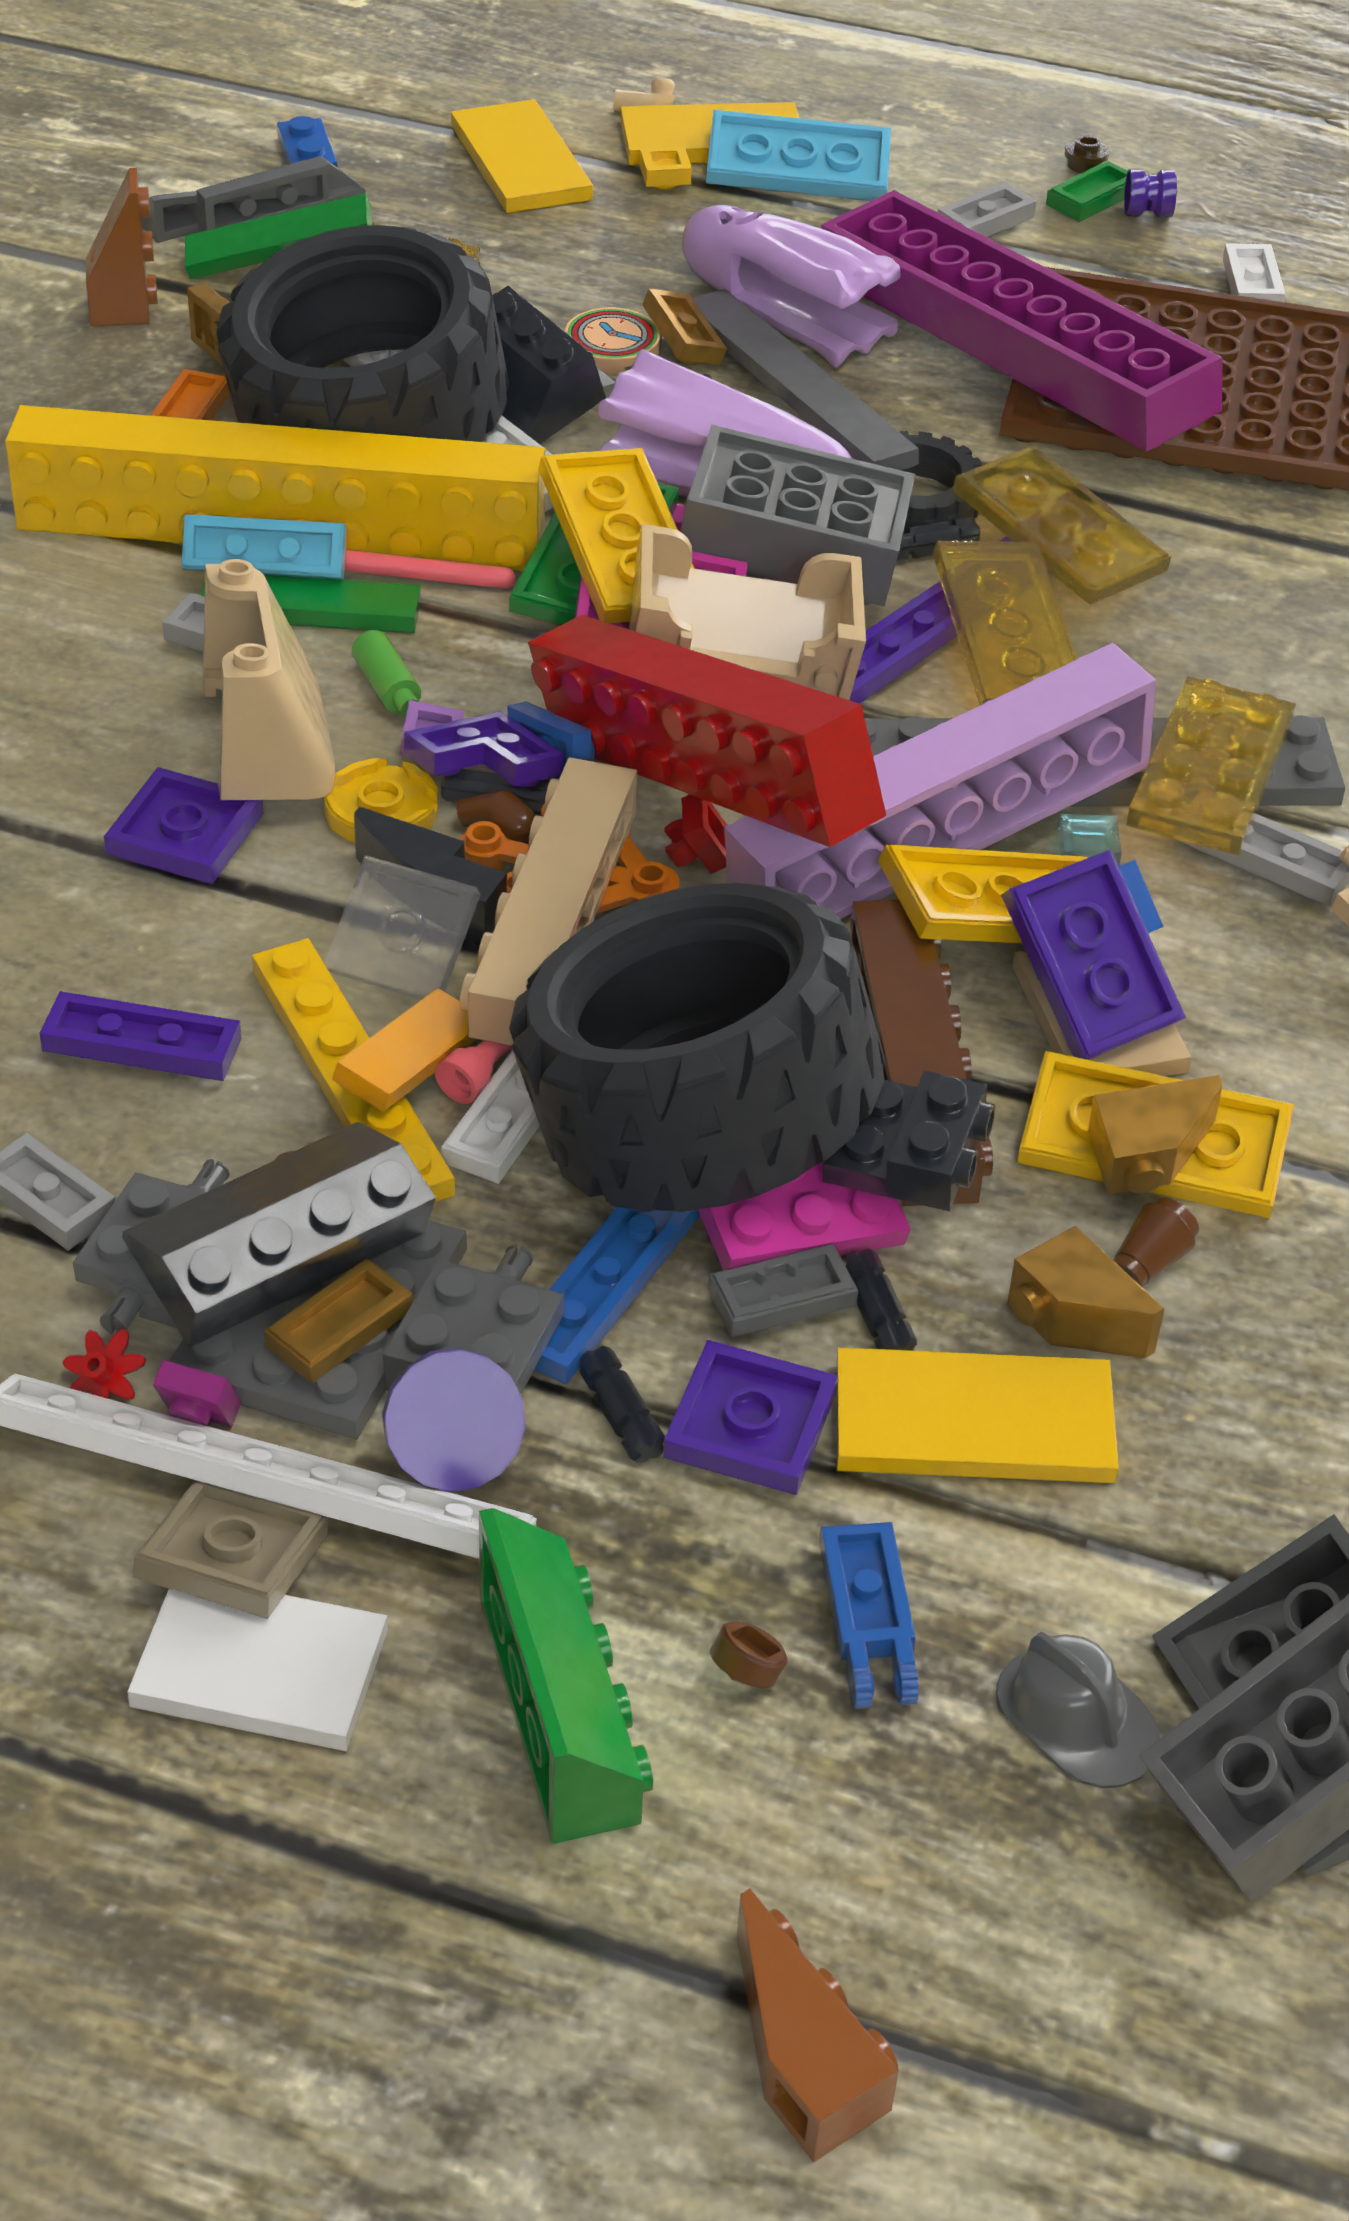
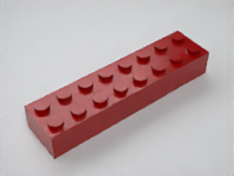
M584 615L528 642L533 659L531 673L536 685L542 691L547 711L590 729L595 759L614 766L637 770V775L829 848L887 816L862 704Z

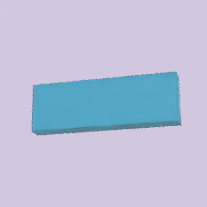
M185 514L181 568L185 571L205 572V564H221L226 560L240 559L250 562L263 575L344 580L347 526L342 523Z

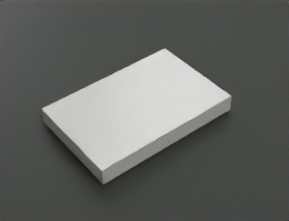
M169 1589L127 1691L129 1706L347 1752L388 1631L387 1615L285 1595L270 1617L266 1619Z

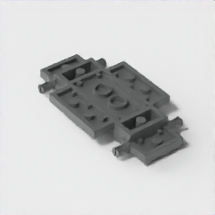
M214 1159L206 1160L192 1184L187 1186L135 1172L75 1258L73 1268L76 1281L105 1289L115 1296L106 1312L100 1317L101 1326L106 1331L113 1334L115 1329L116 1333L121 1329L128 1330L129 1325L138 1312L141 1318L177 1328L123 1240L122 1233L126 1229L223 1185L229 1178L230 1172L222 1162L217 1161L216 1165H214ZM428 1221L424 1234L370 1260L413 1293L414 1301L406 1315L312 1384L265 1347L264 1330L346 1272L190 1348L183 1339L169 1361L228 1378L243 1406L357 1440L385 1391H389L391 1384L401 1372L403 1373L409 1365L416 1362V1359L430 1351L462 1348L484 1354L510 1374L521 1394L565 1312L564 1294L521 1282L526 1270L532 1264L533 1257L529 1250L522 1246L519 1252H517V1245L515 1244L507 1247L505 1255L496 1271L492 1273L460 1265L459 1262L467 1250L466 1231Z

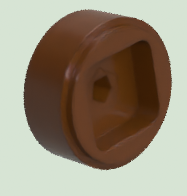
M740 1621L725 1623L710 1648V1655L713 1661L729 1675L731 1680L756 1688L767 1689L773 1687L788 1662L783 1646L772 1635L757 1626Z

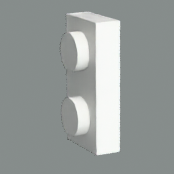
M1225 243L1222 260L1231 294L1284 302L1285 290L1272 245Z

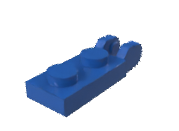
M883 1522L821 1527L819 1546L840 1660H846L847 1682L853 1708L872 1707L875 1688L873 1675L869 1670L868 1658L892 1657L893 1689L898 1698L899 1705L917 1704L919 1684L914 1658L916 1636L893 1523Z

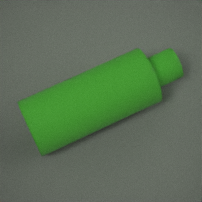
M379 630L364 632L354 641L351 650L352 656L385 708L391 713H400L402 717L406 718L409 700L419 702L421 688L385 633Z

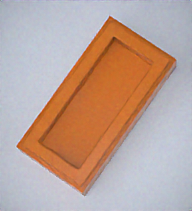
M183 369L150 416L213 420L230 395L226 377Z

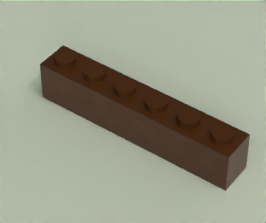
M899 899L853 901L850 937L856 952L885 1058V1064H883L884 1080L917 1087L924 1070L971 1081L972 1065L969 1049L959 1048L958 1044L961 1038L960 1010L958 1005H949L948 1001L951 995L950 968L948 963H939L938 959L941 955V939H920ZM990 1138L987 1142L977 1140L974 1149L978 1150V1161L970 1188L959 1186L953 1204L979 1203L983 1176H991L993 1171V1150ZM901 1200L903 1207H904V1206H923V1205H919V1204H915V1203H910V1202H906V1201H902V1200Z

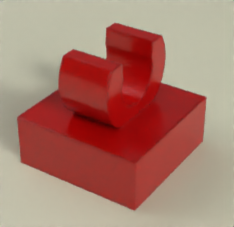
M690 794L682 797V818L674 820L664 827V832L672 841V844L665 847V852L676 867L688 865L699 857L710 874L726 868L725 827L728 825L711 802Z

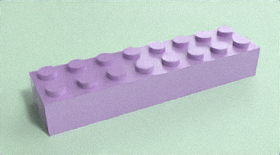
M1114 643L1084 655L1046 675L1035 678L1025 685L989 700L964 714L943 722L924 733L873 756L887 816L830 848L748 816L726 826L727 883L780 887L809 896L817 905L828 907L839 919H842L852 914L853 901L880 900L894 893L892 886L878 863L884 845L981 850L1148 768L1156 679Z

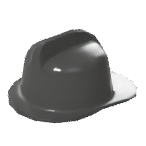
M1039 1632L1031 1639L1028 1651L1013 1658L1000 1673L996 1695L1001 1712L1016 1729L1035 1744L1058 1768L1075 1780L1100 1788L1126 1786L1146 1774L1148 1769L1138 1755L1160 1739L1155 1719L1141 1699L1117 1677L1112 1659L1098 1644L1081 1636L1069 1634L1049 1636L1046 1633Z

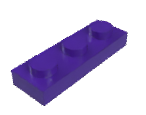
M62 991L59 992L39 1033L43 1052L224 1081L242 1039L239 1020Z

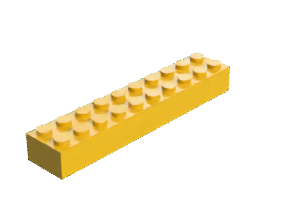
M26 405L19 406L5 440L17 530L183 543L185 514L342 523L347 526L346 550L507 567L516 571L524 570L545 530V485L538 470L541 455H545V447Z

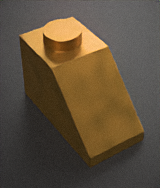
M1220 1075L1094 1095L1088 1134L1108 1194L1126 1191L1145 1193L1159 1186L1172 1183L1215 1122L1223 1087Z
M1076 1225L1014 1259L1007 1303L1023 1324L1031 1326L1050 1345L1139 1358H1147L1155 1353L1165 1308Z

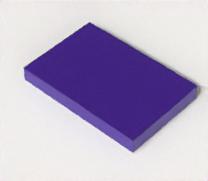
M1111 849L1013 887L1001 894L1073 1057L1089 1060L1186 1018Z

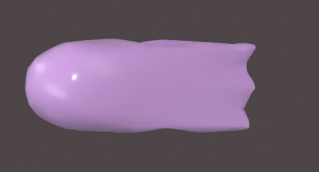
M715 205L700 209L687 221L682 237V249L691 270L715 290H728L771 327L817 351L833 367H839L852 351L868 354L882 335L886 337L896 335L898 330L896 318L858 302L868 290L877 284L886 287L901 278L900 266L893 258L876 255L849 238L806 223L772 214L745 211L730 205Z
M641 349L638 352L630 370L619 373L609 398L599 403L598 414L601 419L621 424L618 433L613 439L606 442L600 451L642 448L657 483L679 488V495L685 497L689 496L711 425L851 458L848 451L839 442L803 420L773 405L654 355L645 349Z

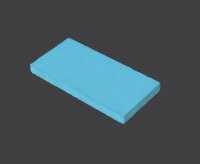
M713 110L706 183L874 200L887 193L891 128Z

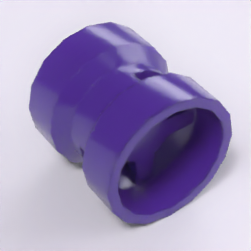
M1128 169L1124 187L1125 215L1141 216L1145 211L1154 212L1158 217H1172L1177 197L1176 171L1160 170L1157 174L1147 175L1143 169Z

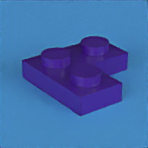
M501 711L404 732L403 753L433 775L451 776L457 774L462 768L484 764L503 777L510 785L531 787L537 785L540 780L560 776L563 772V752Z

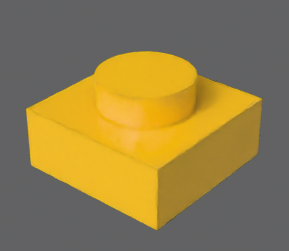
M685 146L640 148L639 165L646 187L667 190L673 189L677 185H691L692 167Z

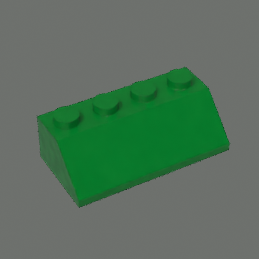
M495 1508L480 1510V1603L552 1844L641 1824L643 1792L653 1790L651 1765L644 1745L632 1747L627 1729L633 1726L629 1696L623 1683L612 1685L607 1668L613 1666L611 1643L604 1623L592 1624L588 1609L593 1608L594 1605L593 1591L585 1565L574 1567L565 1538Z

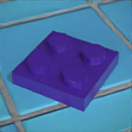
M157 767L104 835L105 852L107 855L213 884L264 814L263 800H220L218 783Z
M707 1340L664 1439L663 1458L797 1495L836 1396L838 1375Z

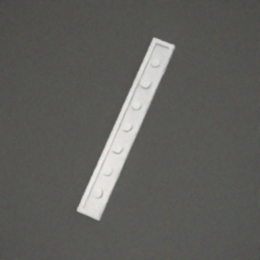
M16 1373L0 1384V1426L479 1559L480 1510L495 1508L532 1525H536L537 1518L530 1514Z

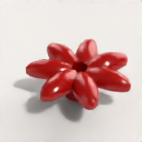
M126 1329L119 1330L106 1346L96 1331L88 1330L85 1335L87 1354L85 1356H67L63 1359L62 1364L72 1373L81 1375L69 1387L70 1389L110 1399L112 1392L120 1398L132 1400L135 1397V1391L129 1380L123 1375L138 1371L144 1367L147 1360L141 1354L124 1355L130 1339L129 1332Z

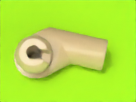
M654 78L651 83V93L616 89L613 110L620 113V106L672 105L676 96H673L675 83L671 79Z

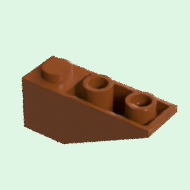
M129 168L86 257V287L91 326L149 324V305L158 304L156 274L146 275L145 262L154 261L152 231H142L141 218H150L148 187L138 186L137 168Z
M751 1888L740 1894L737 1942L763 2096L767 2104L814 2163L892 2111L899 2072L898 2063L887 2040L875 2029L870 2028L866 2030L849 2010L845 1993L837 1979L825 1968L817 1970L800 1950L796 1933L787 1918L777 1909L769 1911Z

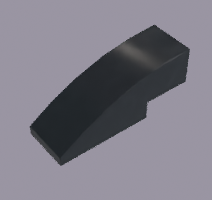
M359 806L354 812L356 859L378 884L396 900L422 918L455 935L480 944L485 932H494L497 904L502 892L507 893V873L466 860L465 841Z

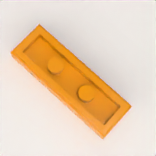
M439 988L435 989L339 1060L336 1064L332 1080L381 1111H386L435 1073L437 1065L451 1052L458 1048L465 1049L477 1040L476 1038L469 1037L468 1011L461 1010L459 1000Z

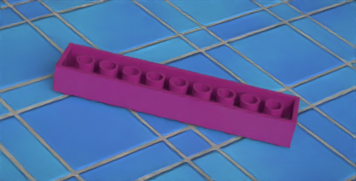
M895 190L821 224V229L849 238L876 255L893 258L900 266V279L886 287L877 284L868 290L863 297L1146 452L1159 447L1167 440L1198 426L1201 422L1222 412L1223 357Z

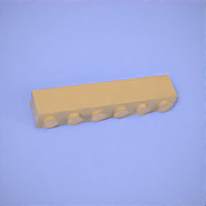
M569 757L560 779L552 778L550 780L545 797L544 816L536 815L534 817L529 834V851L527 854L519 853L515 861L511 893L502 892L495 915V930L493 933L485 932L482 937L478 952L476 974L467 973L463 981L460 994L461 1010L468 1011L469 1037L512 1046L514 1042L509 1027L516 998L527 990V979L553 951L558 949L560 945L582 928L593 922L636 815L637 770Z

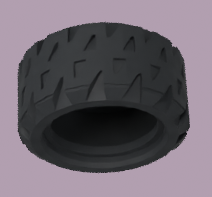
M371 225L352 226L308 237L272 254L258 268L251 269L233 288L230 295L232 302L222 307L216 330L220 346L218 347V352L238 423L483 442L485 434L496 428L507 404L506 392L507 388H509V381L489 278L474 257L467 256L466 251L460 245L438 234L422 233L410 227ZM381 350H404L391 357L365 365L324 368L339 360L362 353Z
M742 883L703 884L674 889L643 898L606 914L582 928L560 945L529 976L526 985L527 990L516 998L509 1027L514 1042L512 1049L549 1154L553 1162L556 1161L561 1175L589 1197L604 1195L606 1202L610 1203L611 1206L643 1212H652L654 1210L685 1212L725 1206L759 1196L795 1180L803 1173L827 1160L855 1135L859 1122L872 1113L884 1083L883 1064H885V1058L848 928L828 907L817 905L807 895L780 887Z

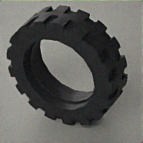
M899 431L919 448V464L901 471L933 479L949 487V490L929 496L911 495L903 534L907 533L906 529L909 527L948 521L950 526L954 519L977 518L980 512L984 483V471H982L980 459L978 457L972 458V451L964 445L958 447L955 445V440L945 436H942L941 439L932 437L933 433L919 431V435H909L908 431Z

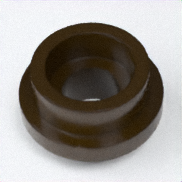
M1082 135L1076 137L1075 141L1066 144L1064 155L1068 159L1067 166L1069 169L1083 173L1107 161L1109 149L1102 144L1099 138Z

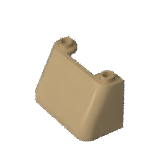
M642 524L637 545L629 630L846 700L850 699L866 644L861 557L836 553H823L814 556L803 566L798 584L693 569L691 568L692 545L684 534L671 528Z
M230 559L223 561L221 564H205L203 689L205 697H216V689L222 690L221 759L218 771L220 800H309L328 795L334 788L335 761L318 679L262 572L245 560Z

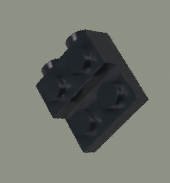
M924 1070L917 1087L884 1080L882 1090L870 1116L860 1121L855 1135L824 1161L823 1182L950 1212L959 1186L970 1188L978 1161V1150L974 1149L977 1140L987 1142L992 1131L996 1106L986 1102L987 1084Z

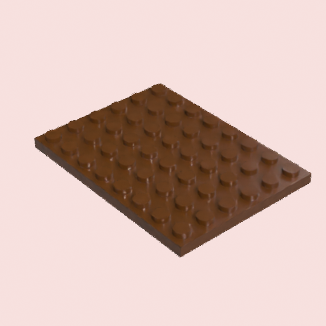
M1046 267L1223 357L1222 412L1201 422L1198 426L1167 440L1159 447L1146 452L1012 379L1001 418L999 436L1011 437L1024 443L1037 441L1063 445L1070 450L1088 449L1108 452L1121 458L1140 457L1159 460L1172 466L1185 464L1210 468L1223 474L1236 472L1261 476L1269 481L1287 480L1307 483L1320 489L1339 488L1349 490V312Z

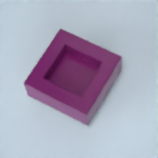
M166 1360L162 1361L153 1383L157 1393L167 1406L170 1416L205 1426L211 1421L232 1428L242 1403L228 1378Z

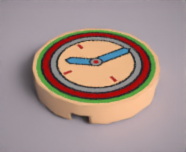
M616 307L592 309L576 315L567 323L565 328L566 333L593 354L596 367L606 375H619L620 372H625V367H631L634 364L636 356L641 349H645L657 356L661 349V333L652 319L631 309Z

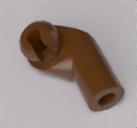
M499 790L458 800L456 807L457 815L464 827H469L471 824L480 821L492 822L498 825L501 832L510 840L529 844L530 829L536 815L513 792Z

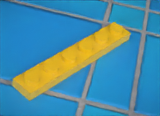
M306 938L252 954L253 973L343 1127L345 1128L353 1123L360 1122L401 1143L435 1195V1202L455 1196V1177L405 1096L386 1111H381L332 1080L337 1062L368 1040L369 1036L310 939Z

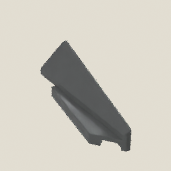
M318 156L196 189V191L149 197L150 218H141L142 228L145 231H152L153 239L156 243L196 232L366 193V190L352 176L344 173L324 157Z

